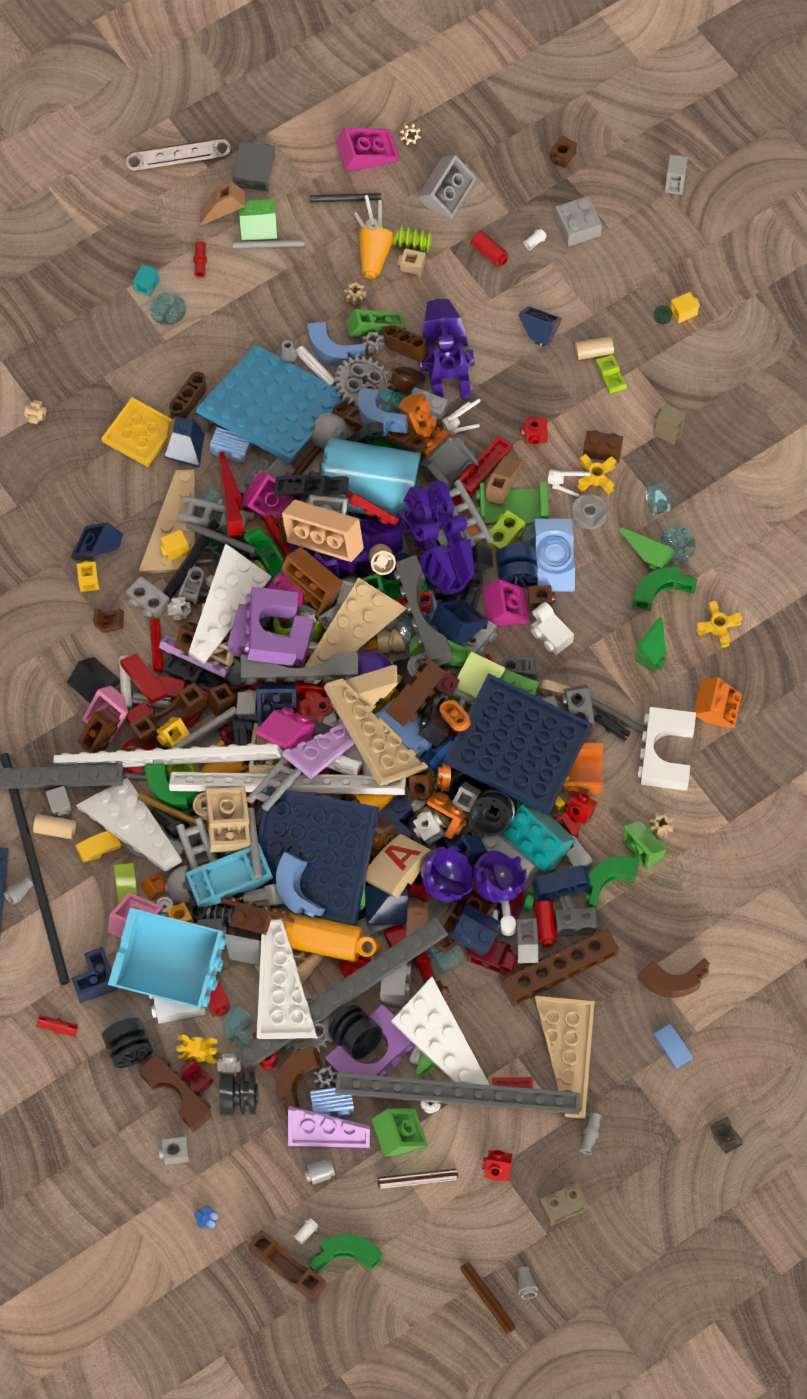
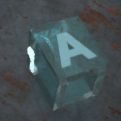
M665 483L649 486L646 489L645 497L652 516L670 511L671 500Z

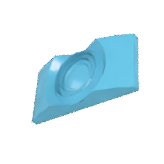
M259 843L262 878L260 879L254 878L251 847L186 872L198 907L221 903V898L228 899L229 896L231 897L240 892L252 891L273 878Z

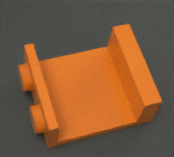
M603 743L583 744L568 775L570 782L564 783L563 793L575 795L579 792L587 793L591 796L602 794Z

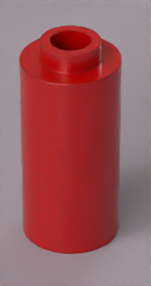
M483 230L478 231L472 237L470 244L495 266H503L508 261V252Z
M546 900L534 903V914L537 922L538 943L542 944L543 947L553 946L557 942L553 902Z

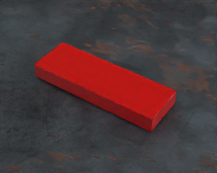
M137 653L120 660L121 667L151 704L167 697L168 692Z

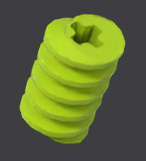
M401 224L399 229L396 230L393 245L396 246L399 242V247H403L406 243L407 249H410L413 245V250L415 251L420 246L421 252H424L427 248V253H429L432 244V234L429 230L427 235H425L424 229L418 233L416 227L411 232L410 226L404 230L403 224Z

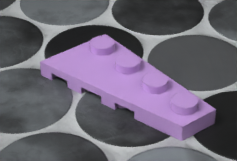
M166 635L160 641L159 648L167 653L174 654L222 677H225L230 672L232 665L227 666L212 658H209L203 665L187 652L176 649L177 638Z
M343 723L330 729V732L314 736V739L311 741L301 742L291 750L289 748L284 750L282 756L312 779L355 743Z
M289 1106L288 1146L370 1148V1126Z

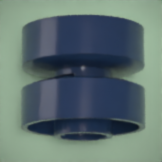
M512 544L502 547L496 552V564L499 569L498 580L500 579L528 589V586L537 584L536 556L532 546Z

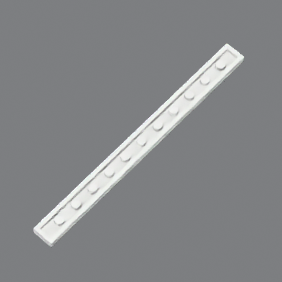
M269 742L265 745L250 743L247 746L231 744L228 747L212 745L209 748L193 746L190 749L174 747L170 750L155 748L150 751L136 749L131 752L118 750L111 753L106 751L92 754L88 752H81L79 754L62 753L61 755H54L53 763L56 766L123 764V767H133L160 763L173 765L282 759L283 751L279 745Z
M172 772L169 788L170 791L201 792L206 791V789L245 787L246 792H253L268 774ZM278 774L274 779L282 783L289 775ZM300 774L287 790L334 794L405 795L406 777L378 786L373 775L317 774L310 779L305 774ZM268 785L263 792H267L268 787L271 786Z

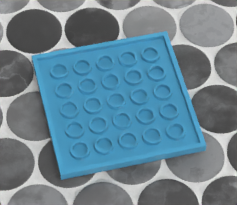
M256 344L197 407L196 413L291 463L312 440V430L314 431L316 426L314 424L315 420L323 413H334V405H337V403L341 404L343 396H337L339 390H334L335 386L327 384L324 380L290 362L282 360L279 356Z

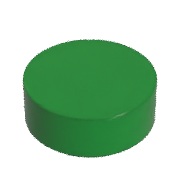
M528 891L522 910L528 912L531 910L535 898L533 892Z

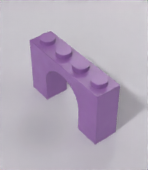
M252 586L250 594H246L245 605H248V609L245 612V621H248V625L245 626L244 636H248L244 645V652H247V660L293 666L297 655V639L271 635L261 627L259 621L270 616L294 619L297 611L298 592Z
M240 603L228 640V652L235 656L247 655V652H244V645L248 636H244L245 626L248 625V621H245V612L248 609V605ZM295 615L288 637L297 639V655L293 666L288 665L291 668H304L315 628L314 619Z
M382 1004L369 1018H372L382 1028V1038L388 1046L385 1056L376 1063L363 1064L353 1059L339 1045L325 1058V1065L327 1067L331 1066V1070L338 1073L386 1076L388 1074L387 1071L392 1066L396 1067L402 1061L401 1057L405 1053H411L415 1045L391 1022L394 1015Z

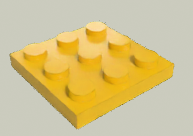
M132 397L101 440L108 446L149 467L166 444L168 427L173 419Z

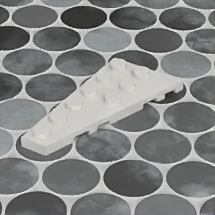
M282 919L271 920L267 935L262 934L257 1038H318Z
M430 977L394 1016L391 1022L453 1082L489 1085L433 977Z

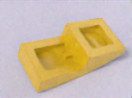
M105 831L78 843L75 847L83 863L101 858L104 853L120 849L121 843L116 836L109 831Z

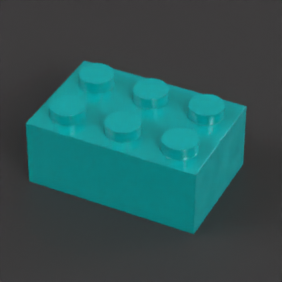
M528 804L521 805L503 833L510 842L543 872L556 869L575 841V838L550 815Z

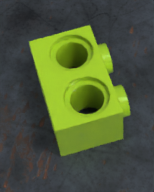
M507 510L505 514L499 515L496 525L488 529L493 539L501 537L503 540L487 543L485 540V545L497 552L502 547L514 544L526 530V522ZM507 523L514 524L512 528H507L505 525Z

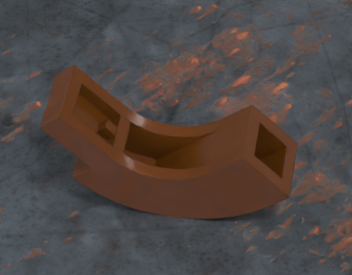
M703 958L687 973L673 975L665 972L653 960L639 972L638 980L651 992L660 996L671 998L683 997L700 988V980L709 973L710 963Z
M313 1046L301 1049L291 1055L278 1073L276 1097L277 1100L286 1101L284 1109L287 1115L289 1106L300 1108L297 1086L301 1078L308 1072L322 1068L318 1050Z

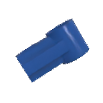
M453 735L449 736L436 750L430 749L427 751L423 762L438 772V767H441L455 737Z

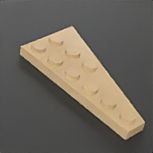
M194 469L175 471L139 568V574L176 573L188 555L186 554L169 562L167 556L163 557L159 549L161 537L181 529L189 545V551L194 546L195 532L186 528L187 522L177 520L178 513L185 514L188 505L183 503V497L195 498Z
M357 578L304 668L321 664L338 652H356L407 608L362 579ZM316 680V682H314V683H312V684L316 685V684H318L321 680Z
M343 679L326 683L324 686L326 693L378 786L420 773L428 768L424 762L421 763L415 757L416 753L412 749L408 750L402 744V739L381 718L378 719L372 713L373 709L369 705L365 706L359 700V695Z
M535 996L558 1091L580 1093L579 1114L564 1113V1116L585 1119L595 1001Z

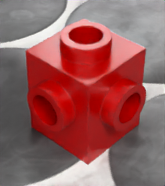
M547 417L524 419V426H521V437H525V444L547 443Z
M577 792L573 797L569 796L567 799L565 813L569 815L571 820L586 824L591 819L598 802L591 799L585 793Z
M488 1150V1156L483 1157L482 1169L485 1170L484 1178H489L493 1181H509L513 1154L501 1150Z

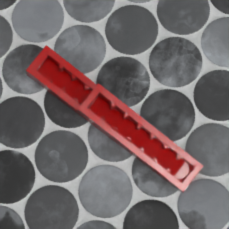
M498 436L477 458L478 463L476 465L472 464L458 479L462 482L470 498L474 496L476 490H479L480 483H484L503 457L507 456L513 449V445L502 437ZM460 494L452 497L454 507L464 503Z
M219 452V474L227 536L242 535L241 494L224 452Z

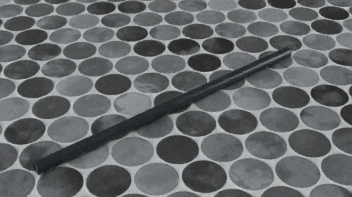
M9 753L1 754L2 767L13 768ZM8 789L60 985H66L70 981L18 789Z

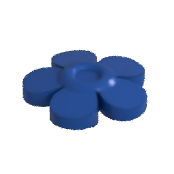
M204 1206L202 1211L198 1210L194 1215L199 1220L197 1225L200 1228H204L206 1225L210 1229L214 1228L216 1224L214 1220L218 1219V1213L216 1211L211 1212L209 1206Z

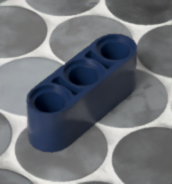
M579 865L535 877L532 880V887L536 901H548L585 891L591 887L587 867Z

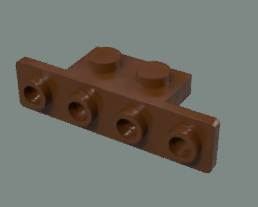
M230 896L228 900L224 898L220 900L221 903L235 907L230 921V925L233 927L267 935L272 917L291 923L295 922L294 918L289 917L290 913L278 909V912H273L271 907L262 905L261 908L256 907L257 904L245 901L243 904L240 903L239 899Z

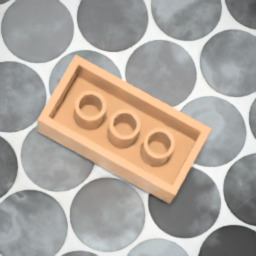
M294 500L282 513L288 543L350 562L364 549L358 518L298 500Z

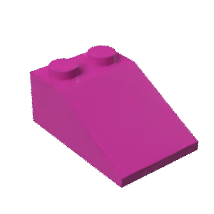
M344 128L335 139L345 170H362L400 159L390 129Z

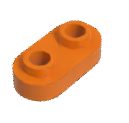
M448 700L441 704V716L452 729L463 731L470 726L469 715L456 701Z
M442 763L441 767H438L436 787L440 788L441 792H449L451 767Z

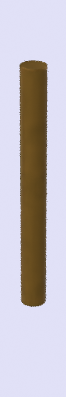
M142 792L139 793L138 800L196 826L195 819L197 818ZM204 822L206 830H208V824Z

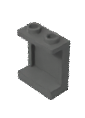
M240 142L232 177L233 183L239 188L268 191L273 159H275V146Z
M448 434L419 465L433 482L442 480L450 491L454 489L451 484L471 464L476 465L478 461L475 458L476 454L465 446L466 442L461 436Z

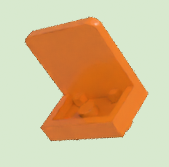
M435 792L427 800L426 804L453 819L444 836L452 839L455 835L459 836L468 823L465 819L469 813L452 804L453 801L445 793Z

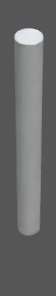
M305 240L233 242V249L305 247Z
M248 808L254 878L260 879L262 878L255 811L254 808Z

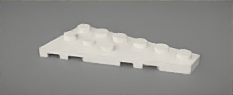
M227 544L224 546L188 653L203 665L232 630L239 603L245 604L246 594H250L252 586L264 588L272 577Z
M128 778L123 779V785H112L76 805L79 811L89 815L93 821L103 825L107 831L124 843L131 845L135 851L142 853L149 861L163 871H167L182 863L180 856L145 803L138 800L139 794Z

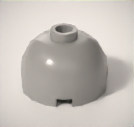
M323 413L314 422L316 426L314 431L312 430V441L319 448L325 450L328 440L331 441L332 438L346 440L348 437L346 422L336 414Z
M184 865L173 870L165 884L166 893L179 904L184 902L185 905H189L192 901L196 900L186 876V872L191 871L190 865Z

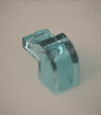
M236 1004L225 1016L223 1029L229 1045L236 1040L235 1043L242 1049L253 1041L244 1032L253 1021L252 1016L239 1004Z

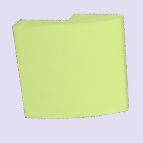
M471 652L457 677L460 682L456 689L475 699L488 673L501 679L506 668Z

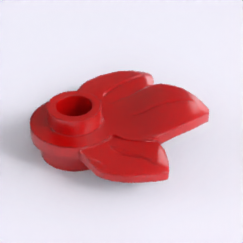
M316 690L305 691V699L298 702L296 708H294L298 714L307 716L310 721L314 719L322 722L324 716L329 715L333 710L331 700L327 697H322ZM325 703L326 708L320 709V705Z

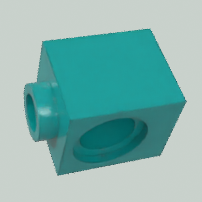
M142 264L133 280L134 291L151 297L160 280L159 271L152 266Z

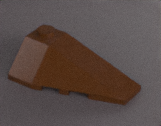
M474 883L471 885V892L462 896L461 900H454L450 903L440 922L448 936L434 944L433 947L444 954H447L458 944V942L449 938V935L466 903L489 916L492 915L498 902L484 899L475 889Z

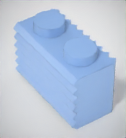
M217 427L210 442V452L216 457H219V452H224L226 458L233 462L245 463L253 443L227 429Z
M336 1087L310 1091L313 1112L332 1117H349L350 1114L354 1113L352 1095L335 1094Z

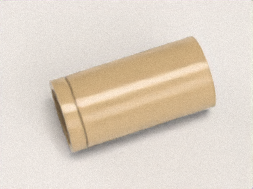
M611 336L574 343L577 360L614 354Z
M37 814L33 832L72 840L76 830V820Z

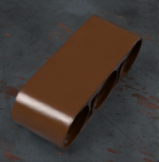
M389 325L383 329V336L388 349L416 361H423L429 356L424 337L395 325Z
M202 372L192 373L170 402L171 419H174L175 416L186 419L206 392V377Z

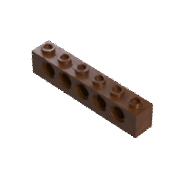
M608 928L603 931L601 929L596 930L590 937L586 939L580 938L574 942V945L568 948L566 946L562 947L556 954L552 956L546 955L534 965L528 964L521 969L522 971L516 974L513 972L506 975L504 980H502V988L514 1007L618 955L619 947ZM597 946L599 950L592 951L589 947ZM574 954H578L582 958L580 960H575L572 958V956ZM562 963L565 967L558 969L554 965ZM543 971L547 976L539 977L537 973ZM522 980H526L530 984L527 986H522L519 982Z

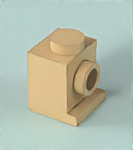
M405 248L403 255H399L398 259L400 271L416 274L418 277L422 276L426 263V253Z

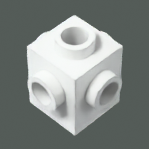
M430 811L423 812L413 821L416 826L414 828L416 835L419 839L423 838L428 845L445 835L441 828L443 823L437 814L434 816Z

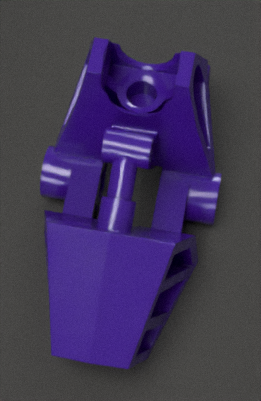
M449 299L428 301L422 337L426 340L429 356L423 361H418L420 372L430 371L432 394L443 398L441 379L459 377L461 399L471 398L468 369L470 366L475 365L473 349H464V347L468 346L461 317ZM435 341H439V351L436 349Z
M442 480L432 482L427 492L421 485L411 487L403 500L409 510L398 511L396 517L399 520L396 523V527L401 530V533H414L415 546L417 548L422 547L425 551L421 554L420 559L423 573L444 595L462 591L475 574L471 539L463 540L460 534L461 531L466 530L467 520L462 514L451 515L454 512V504L448 487ZM401 519L405 523L404 528L401 526ZM441 525L449 542V547H445V545L437 546L435 539L438 538L439 526Z
M359 519L364 549L352 562L304 547L302 548L340 579L349 575V572L355 571L356 564L363 562L366 571H373L368 558L370 549L377 544H384L391 549L395 556L403 549V537L401 530L391 523L386 525L377 519ZM290 543L291 553L301 546Z

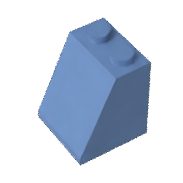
M392 700L375 716L378 719L381 718L402 739V744L408 750L412 749L416 753L415 757L419 759L426 750H430L433 744L418 735L419 722L421 720L418 716L412 723L408 721L402 726L386 713V710L394 701Z

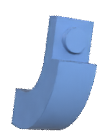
M326 322L307 323L310 347L314 354L323 362L338 367L344 360L347 362L349 357L354 360L355 356H358L359 360H361L362 356H365V344L338 345L328 337Z
M360 389L358 408L360 420L364 426L372 422L383 423L384 434L382 436H387L388 431L407 433V415L380 410L379 390Z
M284 852L276 872L277 890L282 901L294 913L302 914L304 912L311 917L315 915L322 916L326 909L307 899L301 891L300 879L308 862L292 853Z

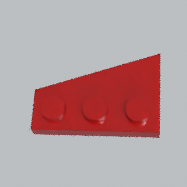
M348 490L345 497L349 499L348 503L357 509L359 506L363 507V512L372 517L374 514L379 516L377 520L386 525L389 522L396 525L399 520L397 517Z

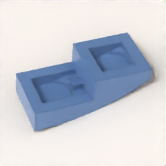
M667 1024L653 1033L661 1050L665 1051L674 1069L693 1059L671 1024Z

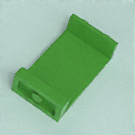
M540 482L539 489L510 490L504 505L486 500L484 483H480V490H476V501H480V507H477V511L485 525H496L499 515L505 514L507 510L522 519L526 524H534V519H548L547 482Z

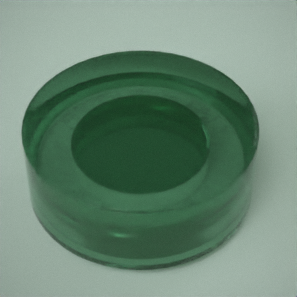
M658 306L654 311L655 321L659 324L669 323L672 319V310L668 306Z

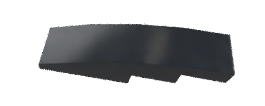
M306 474L276 477L274 495L289 497H309V495L326 497L347 496L349 477L308 476Z
M174 654L170 655L162 668L163 671L174 678L185 680L188 686L195 683L197 687L206 692L224 683L228 686H234L223 681L222 677L210 673L204 668Z

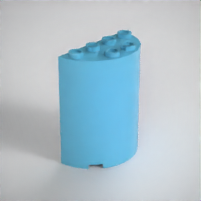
M332 438L331 441L328 440L325 447V458L321 467V475L349 477L348 490L396 517L398 511L409 510L403 500L408 490L415 486L421 453ZM349 499L347 500L346 511L368 515L363 512V507L359 506L357 509L348 503Z
M130 907L121 937L120 948L115 958L108 985L203 1009L209 1005L211 991L216 990L218 983L216 975L217 971L221 972L223 966L221 953L222 949L225 948L227 938L223 936V931Z

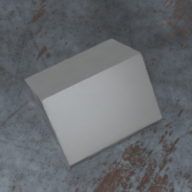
M229 934L225 935L227 938L226 946L231 960L260 966L261 941Z

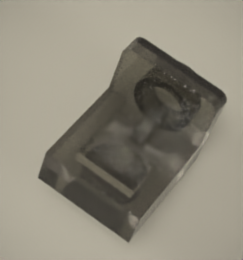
M728 1117L711 1125L713 1139L725 1154L743 1145L741 1137L732 1128Z

